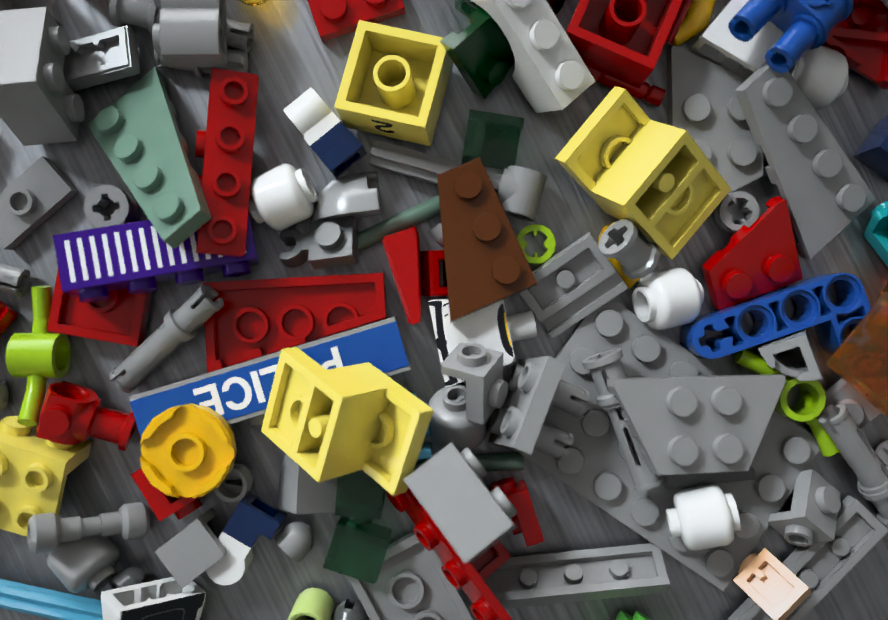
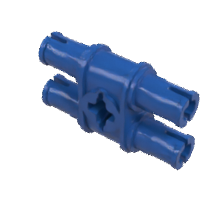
M749 0L730 20L728 28L736 39L747 42L771 21L784 34L766 53L765 61L772 70L778 73H786L808 50L818 48L826 42L829 32L838 22H842L850 16L853 11L854 0Z

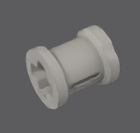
M627 219L614 222L603 232L599 240L600 252L608 258H615L622 264L623 273L630 279L644 278L658 265L660 257L658 247L650 241L644 242L638 236L636 226Z

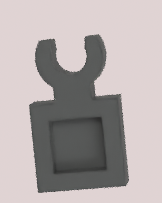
M353 215L310 221L309 233L305 234L295 229L284 230L280 233V239L286 246L296 245L293 250L278 254V258L286 267H298L305 263L307 259L314 269L358 264V223Z

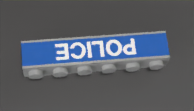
M397 316L295 346L326 370L369 362L397 383L406 380L404 372L411 370L413 367ZM281 351L130 396L129 400L140 437H142V433L154 417L173 406L190 403L210 407L225 418L231 429V424L248 419L250 427L263 424Z

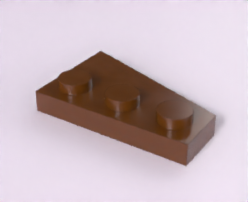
M480 157L438 174L437 183L450 322L452 323L536 286L537 282Z

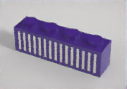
M249 211L246 250L243 257L197 254L198 230L174 249L161 239L150 220L53 235L62 292L73 297H79L80 302L86 303L110 298L109 291L128 288L129 294H141L157 290V283L176 280L177 286H185L205 281L204 275L222 272L225 278L251 273L250 267L259 265Z

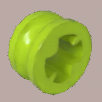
M527 225L516 236L529 265L542 264L550 259L555 252V236L544 225ZM531 233L532 238H534L538 233L544 237L545 240L541 246L545 252L541 257H538L537 252L533 253L532 257L526 254L524 249L528 244L524 240L525 235Z

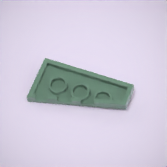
M154 67L112 104L101 110L87 126L161 239L175 249L209 221L211 215L197 172L191 167L187 153L190 151L186 139L180 133L176 119L179 117L175 105L169 100L166 91L169 89L166 77Z

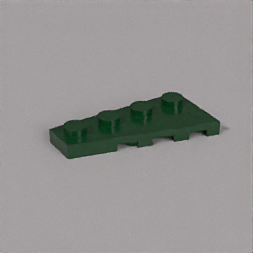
M546 0L555 15L561 10L565 0ZM479 7L469 15L470 25L459 35L451 31L440 42L472 92L486 99L491 91L505 79L508 70L515 63L512 48L499 25L483 8Z

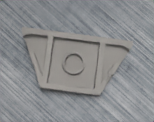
M671 46L667 50L668 125L686 130L730 186L731 190L729 193L764 176L763 149L761 145L755 144L735 90L747 78L684 48Z
M786 375L607 379V387L611 394H616L627 416L624 420L632 436L640 442L641 454L651 473L656 475L741 472L749 471L785 385Z

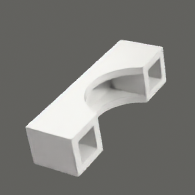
M470 0L483 8L505 34L515 59V70L512 77L535 113L563 110L595 82V79L546 0Z

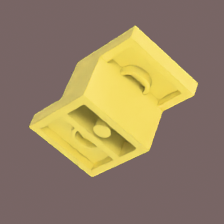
M617 86L613 87L555 157L558 163L606 214L619 220L627 219L631 221L648 241L658 247L661 255L671 260L674 259L731 190L730 186L686 130L650 120L629 92Z
M292 347L281 349L261 432L318 483L363 470L392 496H396L408 490L404 479L414 471L434 409L369 362L326 370L299 348Z

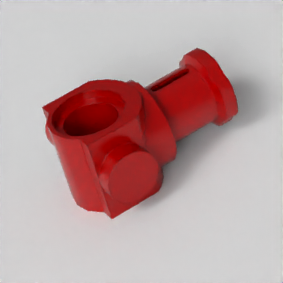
M63 380L61 383H52L48 387L36 426V437L63 445L86 443L90 437L118 444V450L126 451L137 424L133 411L127 414L103 407L102 399L98 398V395L92 389Z

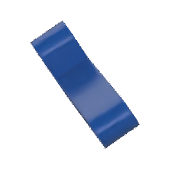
M849 273L817 275L726 309L715 310L697 316L695 321L683 325L679 333L682 347L697 357L707 359L721 358L814 326L821 347L829 354L836 356L867 357L878 347L880 337L864 286L856 276ZM832 283L836 285L839 293L835 304L831 303L828 296L829 287ZM790 297L797 306L796 314L791 320L785 314L784 308L786 301ZM746 312H750L755 320L754 329L749 334H745L741 328V320ZM849 326L853 333V339L847 347L843 341V334ZM705 330H722L725 336L716 335L708 338L706 345H700L699 338L705 335Z

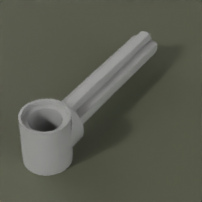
M380 140L374 142L369 156V164L371 166L438 184V174L463 164ZM512 165L505 168L503 174L486 170L505 214L521 220L535 221L547 176L529 168Z

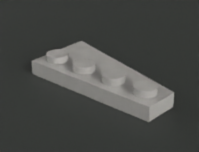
M765 62L735 90L755 144L761 145L769 166L765 167L770 182L777 185L781 197L787 200L791 224L798 238V242L795 243L800 257L811 260L863 212L876 197L790 72L778 73L772 70Z

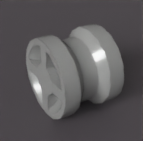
M104 184L97 186L87 194L84 200L83 210L85 217L96 228L137 222L141 219L142 208L133 194L116 186ZM111 199L113 203L110 205L109 208L105 209L107 205L110 203Z

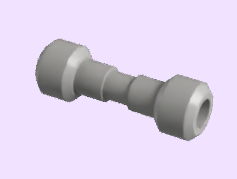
M143 502L123 504L117 512L100 513L98 516L87 518L76 516L59 519V516L54 512L33 514L27 523L28 547L34 553L55 551L60 542L81 540L82 537L99 535L100 537L120 535L124 540L141 539L150 530V513L147 505Z

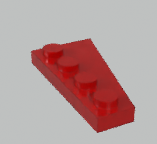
M385 273L202 282V285L210 286L219 294L212 300L213 302L218 298H222L224 306L204 323L207 373L387 318Z

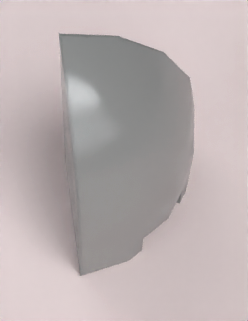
M377 171L349 174L332 180L320 191L318 201L314 203L313 221L351 215L354 218L382 215Z
M807 328L759 344L758 350L771 368L777 369L784 375L795 377L799 381L823 379L818 357Z
M285 453L279 479L278 508L293 514L338 512V477L318 483Z

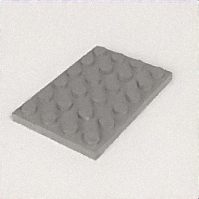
M611 299L578 322L554 357L566 363L561 380L590 391L589 402L575 401L587 406L581 417H573L572 414L550 405L544 423L573 434L574 441L572 446L554 441V444L570 450L569 455L561 462L533 449L531 455L520 454L724 592L738 572L741 562L749 556L768 528L769 514L779 512L794 490L796 478L802 471L808 469L819 453V446L812 434L774 409L751 464L756 472L757 479L716 484L722 489L724 494L731 493L738 509L741 530L734 531V539L731 544L694 551L684 545L681 536L672 538L666 509L674 508L673 498L677 491L693 487L667 489L662 483L649 490H635L632 476L620 448L607 410H602L597 405L596 397L599 395L590 370L584 369L582 361L597 353L621 348L624 356L620 360L627 378L722 376L724 374L659 330L652 329L647 323L641 322L634 313Z

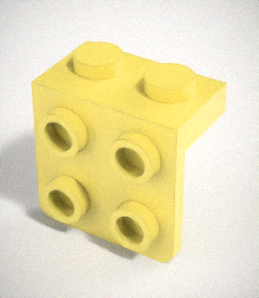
M6 416L0 420V529L27 537V523L33 514L54 512L59 516L67 475L89 457L92 441L88 440L86 443L63 445L36 437V426H24L17 422L18 416Z

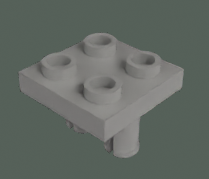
M551 356L520 359L518 364L512 365L506 376L505 381L508 383V392L503 406L500 409L496 408L489 419L487 429L491 434L488 442L503 449L531 455L533 449L562 462L567 458L570 450L554 444V441L572 446L574 436L570 432L562 431L544 423L549 407L551 405L572 414L573 417L579 418L583 415L587 406L575 401L589 402L590 391L561 380L566 363Z

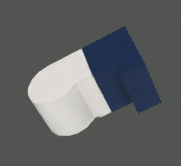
M311 87L283 109L285 114L302 133L304 140L336 179L367 154L360 141L346 128Z
M249 492L239 502L218 538L226 549V555L206 570L209 578L222 586L238 582L252 564L253 548L260 536L263 535L271 540L288 514Z

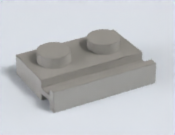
M588 232L534 269L532 273L537 282L536 286L519 294L553 339L628 289V287L609 259L600 252L599 245L590 232Z

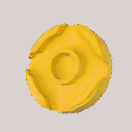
M193 403L173 406L154 417L142 433L140 444H142V456H140L142 471L151 485L165 495L176 498L180 496L186 498L203 497L219 487L233 469L237 453L234 433L225 418L210 407Z

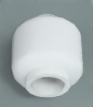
M825 46L808 50L789 70L814 109H821L830 105L845 92L849 83V66L846 57L840 52Z
M286 163L255 177L250 185L252 197L249 198V211L257 223L266 222L268 226L276 231L285 230L310 218L314 212V203L318 201L317 191L307 172L303 168L297 170L292 165Z
M680 267L651 272L639 280L637 288L632 293V304L636 316L641 322L647 323L649 327L656 330H666L695 321L701 311V304L704 301V289L701 283L689 271Z
M716 484L677 491L673 498L674 508L666 509L672 538L681 536L684 545L690 550L697 551L729 545L734 539V531L741 530L740 517L733 495L731 493L724 494L722 489Z

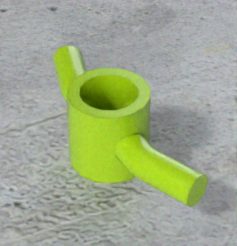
M51 286L31 287L33 309L32 333H14L10 337L6 348V366L10 375L15 378H27L26 392L17 420L19 424L24 426H36L46 393L47 378H63L68 373L71 364L72 350L68 336L47 331L52 305Z
M749 349L739 351L735 355V363L757 374H782L777 369L768 366L761 355ZM786 375V382L775 406V411L789 419L806 422L811 427L823 456L827 457L839 453L833 440L817 420L826 403L825 390L822 385L816 380L799 381L795 377ZM797 384L800 389V397L797 403L789 408L787 403L788 392Z

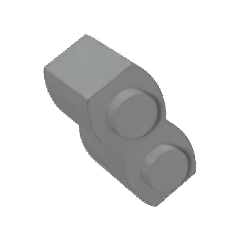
M154 0L155 6L161 8L159 23H154L152 27L153 46L156 53H161L169 67H226L227 0Z

